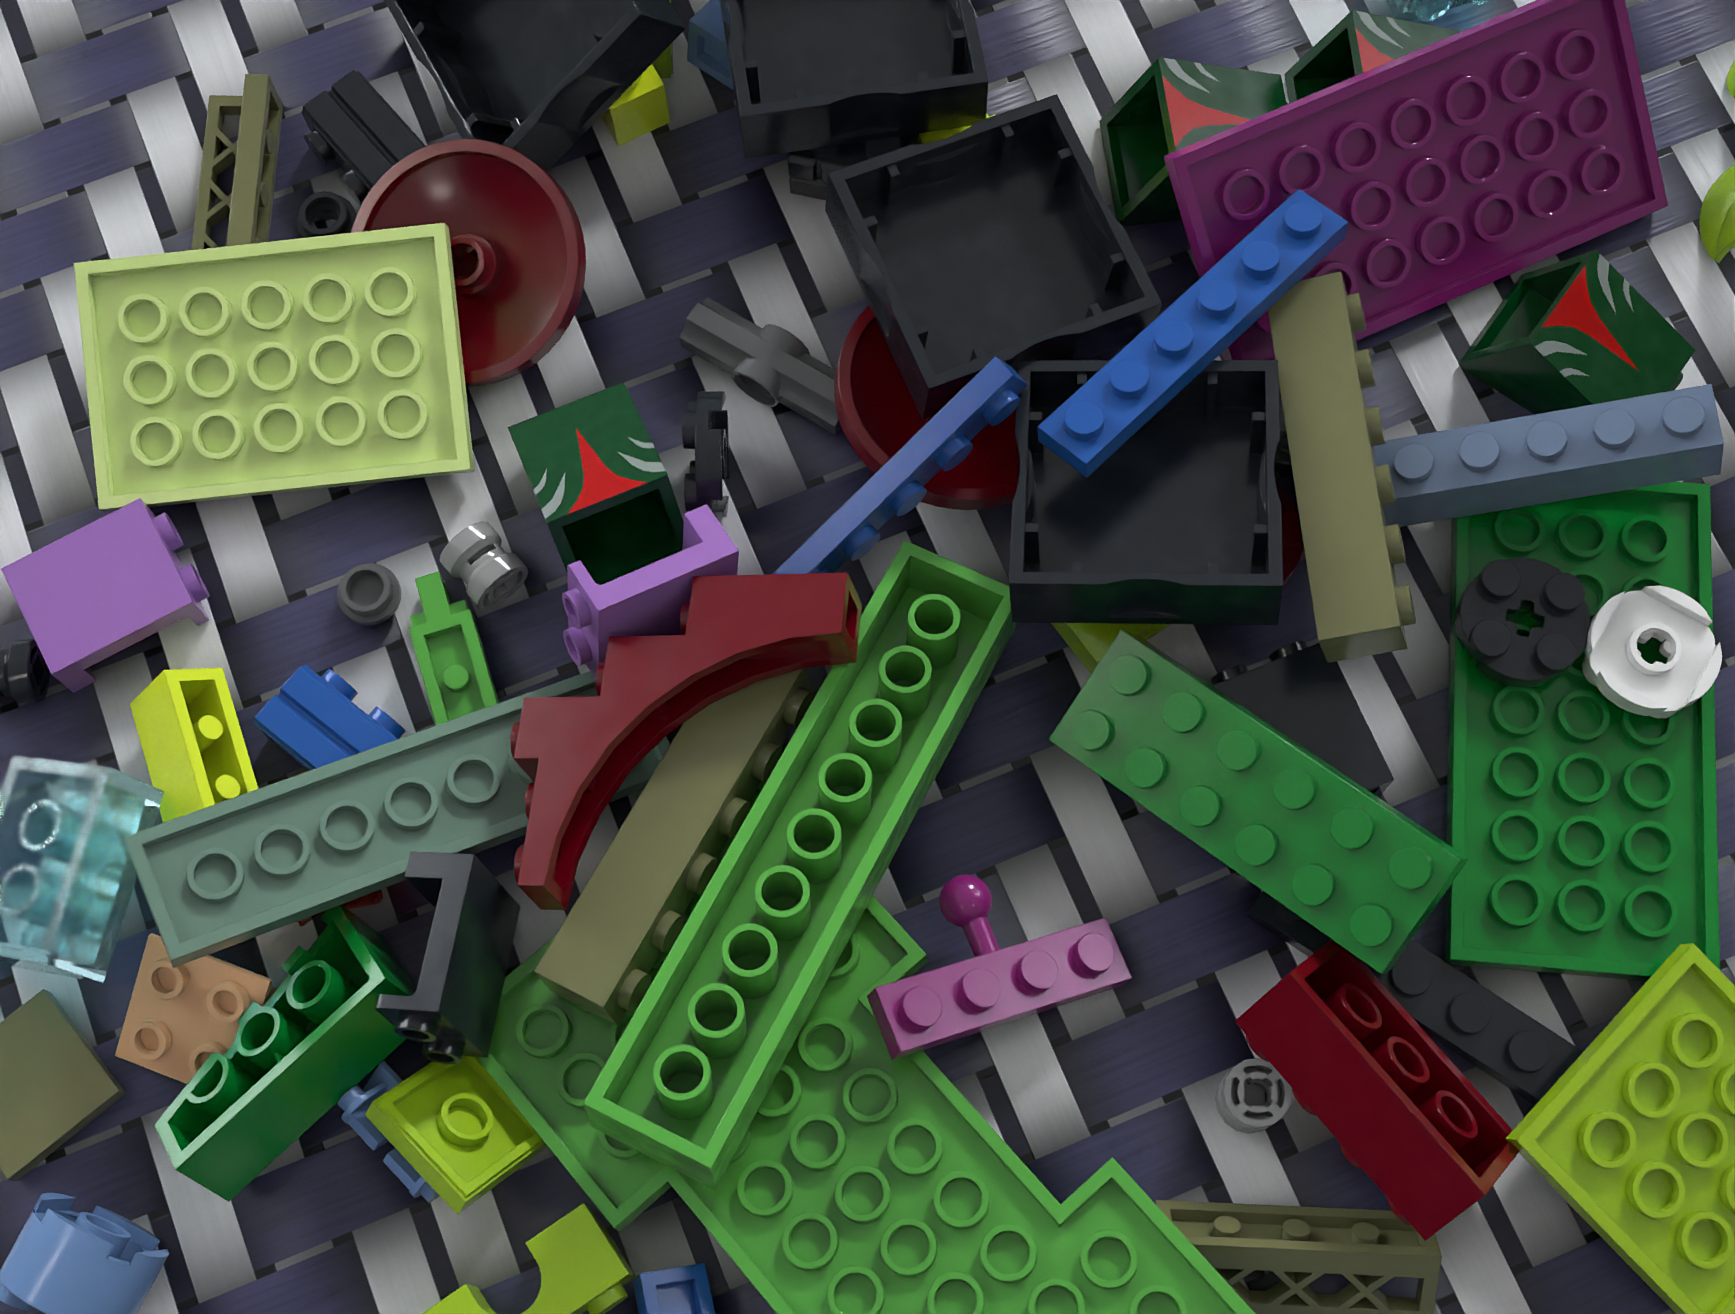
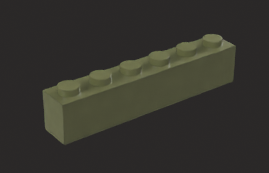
M1341 272L1301 280L1268 309L1275 360H1278L1279 387L1318 641L1328 663L1408 649L1404 626L1416 624V617L1409 584L1397 586L1394 565L1406 563L1399 524L1387 525L1384 505L1396 503L1389 465L1377 466L1374 446L1386 444L1379 406L1367 408L1364 389L1376 387L1369 349L1359 351L1357 349L1355 333L1366 330L1360 294L1347 295Z
M806 668L755 682L709 704L683 723L534 971L550 991L617 1026L627 1010L632 1012L638 1008L650 986L651 977L649 972L660 953H667L673 947L684 927V912L695 894H703L718 868V860L716 858L728 837L735 838L751 810L750 799L760 782H767L783 754L781 746L792 727L797 728L815 698L814 689Z

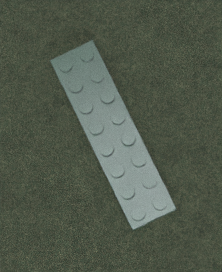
M590 671L125 836L124 841L172 967L175 968L407 880L405 873L411 851L476 854L526 835L528 819L525 812V794L529 784L534 782L514 760L510 747L511 730L516 722H520L524 697H597L595 678ZM666 736L630 771L609 803L644 790L670 746Z

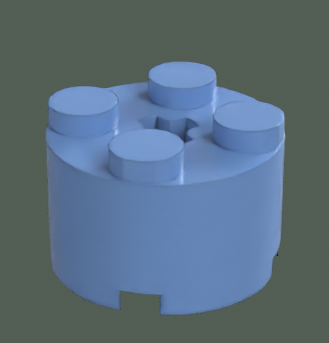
M59 1193L42 1194L0 1270V1301L21 1310H32L34 1307L46 1314H137L169 1255L168 1249L156 1250L160 1243L157 1237L143 1227L108 1209L96 1205L93 1213H77L71 1211L77 1198Z

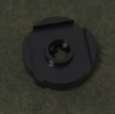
M699 391L697 399H688L687 410H683L682 416L683 448L695 449V460L690 461L689 473H685L686 511H692L707 504L715 517H727L729 496H723L722 480L729 479L727 410H722L726 400L724 391Z
M1509 558L1492 561L1469 583L1459 599L1454 620L1456 637L1462 649L1466 646L1469 654L1478 662L1475 667L1491 680L1512 687L1527 688L1548 682L1551 678L1561 675L1575 662L1586 647L1590 628V614L1584 600L1585 589L1581 581L1574 575L1563 573L1553 565L1540 560ZM1519 608L1527 610L1531 613V617L1536 619L1538 627H1532L1527 636L1516 634V624L1506 621V613H1516Z

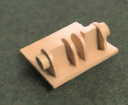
M151 933L147 939L115 1056L188 1084L212 1053L224 1055L235 1042L236 1033L240 1026L237 1021L253 1001L263 1007L275 992L276 988H273V979L210 955L173 968L161 936Z

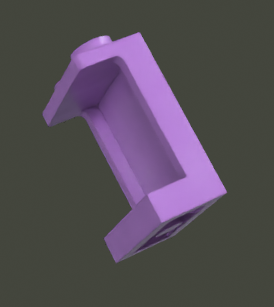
M141 498L1 568L51 674L73 693L96 681L90 666L183 618L190 617L197 626L209 621V617L200 601L210 597L195 567L192 564L185 567L182 566L175 550L184 544L176 527L165 512L156 517Z
M707 504L684 513L682 551L602 585L594 582L580 560L567 565L568 591L562 593V602L568 616L569 628L563 631V639L576 665L586 664L595 678L598 664L606 659L609 636L682 635L680 612L682 604L685 601H690L693 576L737 575L739 550Z

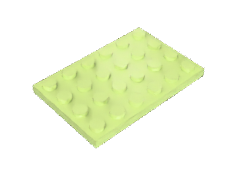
M445 223L74 263L99 510L106 512L116 511L139 498L148 507L475 472L449 227Z

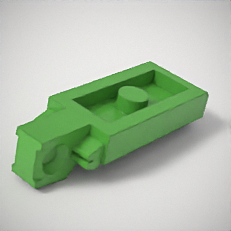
M439 571L415 578L424 612L410 616L412 626L408 628L435 724L439 725L498 704V697L476 621L471 610L468 608L467 602L465 600L455 603L451 602L446 582L442 580Z

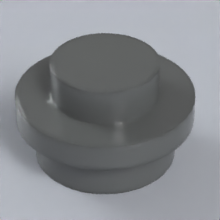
M375 563L360 564L351 568L343 576L337 589V600L341 610L351 621L361 625H376L389 619L398 609L402 595L401 586L393 572L385 566Z

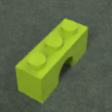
M585 1203L581 1204L525 1243L540 1268L541 1288L535 1302L521 1314H583L586 1311L589 1314H605L628 1297L623 1286L636 1276L591 1206ZM464 1284L422 1314L497 1313L489 1306L478 1286Z

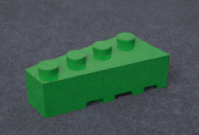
M342 904L326 910L320 919L328 925L311 947L306 951L298 945L281 968L289 974L263 1007L253 1001L237 1021L240 1026L236 1033L235 1042L224 1055L212 1053L154 1125L175 1170L228 1202L333 1107L347 1091L357 1085L406 1040V1038L395 1033V1026L377 1012L375 1006L380 994L411 996L417 989L383 936Z

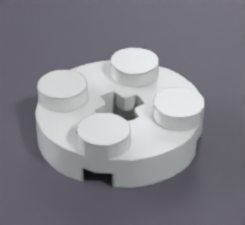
M1645 586L1640 591H1629L1625 594L1622 592L1613 596L1595 614L1590 622L1582 669L1586 679L1591 684L1597 686L1599 691L1618 707L1638 715L1651 716L1657 719L1668 718L1677 711L1692 705L1713 685L1721 667L1720 642L1715 645L1714 635L1708 627L1712 620L1706 610L1694 599L1669 587ZM1651 637L1662 642L1659 652L1667 657L1666 664L1658 661L1654 664L1646 662L1641 657V652L1637 649V642L1645 644Z

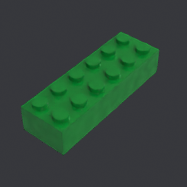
M1124 630L1119 632L1049 738L1050 741L1381 974L1394 967L1469 859L1142 637Z

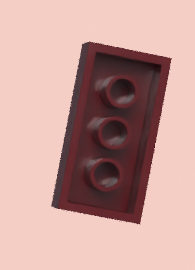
M1332 939L1289 972L1234 1021L1245 1033L1246 1040L1253 1052L1274 1066L1292 1087L1293 1095L1300 1106L1308 1113L1320 1119L1339 1141L1340 1149L1346 1159L1353 1166L1367 1173L1386 1195L1387 1202L1393 1213L1405 1224L1413 1226L1425 1241L1484 1197L1520 1152L1510 1141L1508 1142L1505 1139L1513 1131L1511 1127L1358 957Z

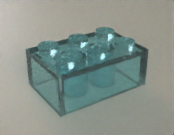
M13 755L0 792V964L104 983L137 879L124 837L153 827L164 791L111 767Z

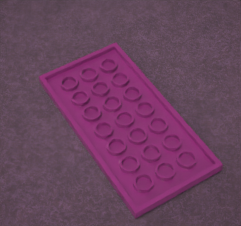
M1625 0L1533 1L1163 156L1199 278L1207 273L1298 189L1348 221L1346 238L1301 280L1341 272L1347 295L1359 293L1362 302L1366 330L1355 333L1356 341L1668 206ZM1268 310L1222 352L1224 360H1275Z

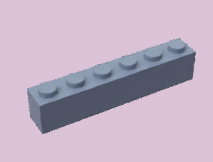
M1712 384L1386 440V444L1374 446L1377 466L1389 465L1396 503L1384 505L1387 525L1399 524V527L1719 475L1721 474L1724 441Z

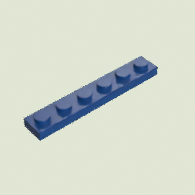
M1296 190L1038 426V441L1087 478L1346 238L1348 221L1302 190Z
M995 356L773 574L835 573L849 558L855 561L863 557L878 543L881 537L878 530L894 514L903 516L921 502L927 493L924 485L941 469L946 472L955 468L969 455L973 449V444L970 441L988 423L991 426L998 425L1013 413L1020 403V398L1017 395L1028 384L1011 366Z

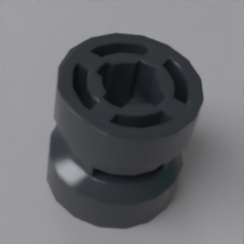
M35 639L16 640L11 646H0V700L3 697H13L19 703L43 701L49 687L50 670Z

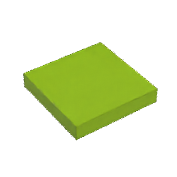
M463 1056L459 1064H443L432 1061L374 1100L365 1113V1116L457 1215L548 1147L479 1060L471 1056Z

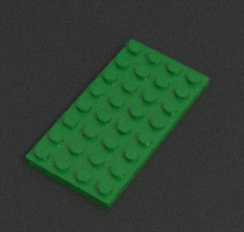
M1671 482L1451 518L1446 844L1469 859L1446 891L1445 962L1453 965L1648 981L1680 944L1694 943L1720 970L1714 683L1692 705L1677 711L1668 718L1660 719L1626 711L1608 700L1599 691L1597 686L1591 684L1583 674L1584 650L1575 662L1561 675L1551 678L1546 683L1527 688L1507 686L1491 680L1475 667L1478 662L1469 654L1466 646L1462 649L1456 637L1454 622L1456 607L1461 595L1469 583L1490 562L1509 558H1531L1551 564L1561 572L1574 575L1581 581L1585 589L1584 600L1589 609L1590 622L1595 614L1613 596L1622 592L1625 594L1629 591H1640L1645 586H1664L1678 590L1699 603L1712 620L1708 627L1713 633L1710 484ZM1519 608L1516 613H1506V621L1516 624V634L1527 636L1532 627H1538L1536 619L1531 617V613L1527 610ZM1651 637L1645 644L1637 642V649L1641 652V657L1650 664H1654L1656 661L1664 664L1667 662V657L1659 652L1662 642L1658 639Z

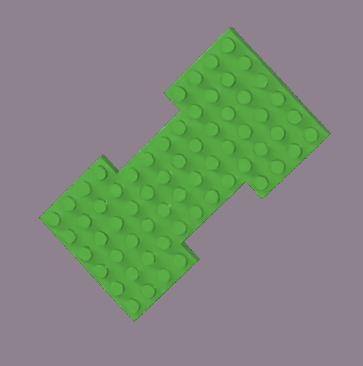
M763 781L760 782L749 801L751 808L766 784ZM728 837L716 858L718 866L734 838ZM695 894L684 912V926L702 894ZM873 895L715 1190L591 1127L583 1103L636 1010L632 1012L627 1010L617 1026L550 991L534 971L554 937L505 977L488 1058L476 1057L614 1229L618 1232L623 1230L670 1187H673L777 1314H1256L1113 1157L1060 1204L923 1050L894 1060L891 1059L867 995L875 987L911 977L928 962V957ZM661 952L649 972L651 977L650 985L669 952Z

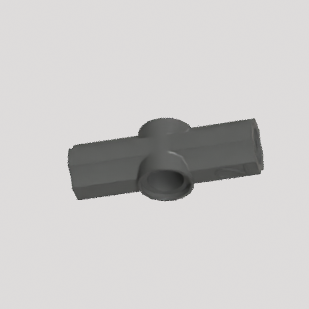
M708 297L703 302L695 305L686 318L684 329L679 337L681 347L732 375L731 377L735 384L754 400L771 407L781 403L833 434H836L842 428L834 398L835 369L810 356L808 348L801 340L789 331L776 325L768 324L761 328Z

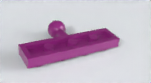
M958 875L951 878L943 886L939 896V906L948 922L963 928L974 958L875 987L867 995V999L890 1057L894 1060L1121 987L1132 976L1106 917L1000 949L987 919L992 908L990 889L984 881L976 876Z

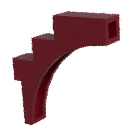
M848 573L693 576L690 601H685L682 604L680 612L682 635L609 636L606 659L598 664L596 670L597 697H524L520 722H516L511 730L510 747L514 760L534 783L529 784L525 794V812L528 825L525 843L518 847L515 854L514 874L518 883L517 886L541 910H567L579 860L602 811L630 771L667 734L709 704L755 682L803 668L856 663L862 603Z

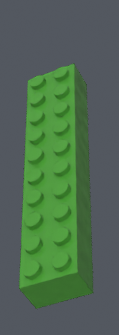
M904 540L861 615L856 663L832 666L586 1097L583 1105L591 1127L714 1190L716 1189L1016 628L1017 622H1012L1009 586Z

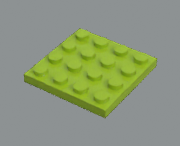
M1694 943L1680 944L1505 1139L1508 1142L1510 1141L1520 1151L1519 1153L1676 1314H1735V985Z

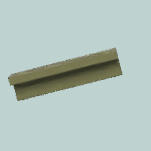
M245 74L243 96L209 95L191 250L218 247L210 239L211 228L228 214L229 223L226 246L269 242L283 103L269 74ZM224 115H240L238 140L234 143L222 133ZM221 145H222L226 150H224V151L220 154V149H221ZM235 162L232 193L226 196L216 185L217 176ZM215 197L220 201L216 206H214Z
M1155 1200V1204L1256 1314H1433L1442 1259L1436 1234L1425 1241L1413 1226L1402 1222L1393 1211ZM1254 1270L1273 1271L1281 1279V1281L1266 1291L1248 1290L1239 1282ZM1324 1273L1342 1274L1351 1282L1335 1294L1316 1293L1308 1285ZM1393 1277L1418 1278L1416 1298L1386 1297L1378 1288Z

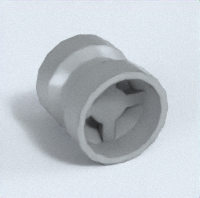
M484 521L474 523L463 529L452 538L440 555L441 564L453 578L464 580L467 584L466 592L481 610L494 608L507 600L522 586L529 572L516 554L506 553L502 549L501 537L488 522Z
M1253 1058L1242 1061L1224 1075L1217 1086L1215 1101L1218 1113L1227 1125L1236 1131L1250 1134L1262 1132L1282 1119L1290 1108L1293 1093L1291 1086L1270 1062L1261 1058Z

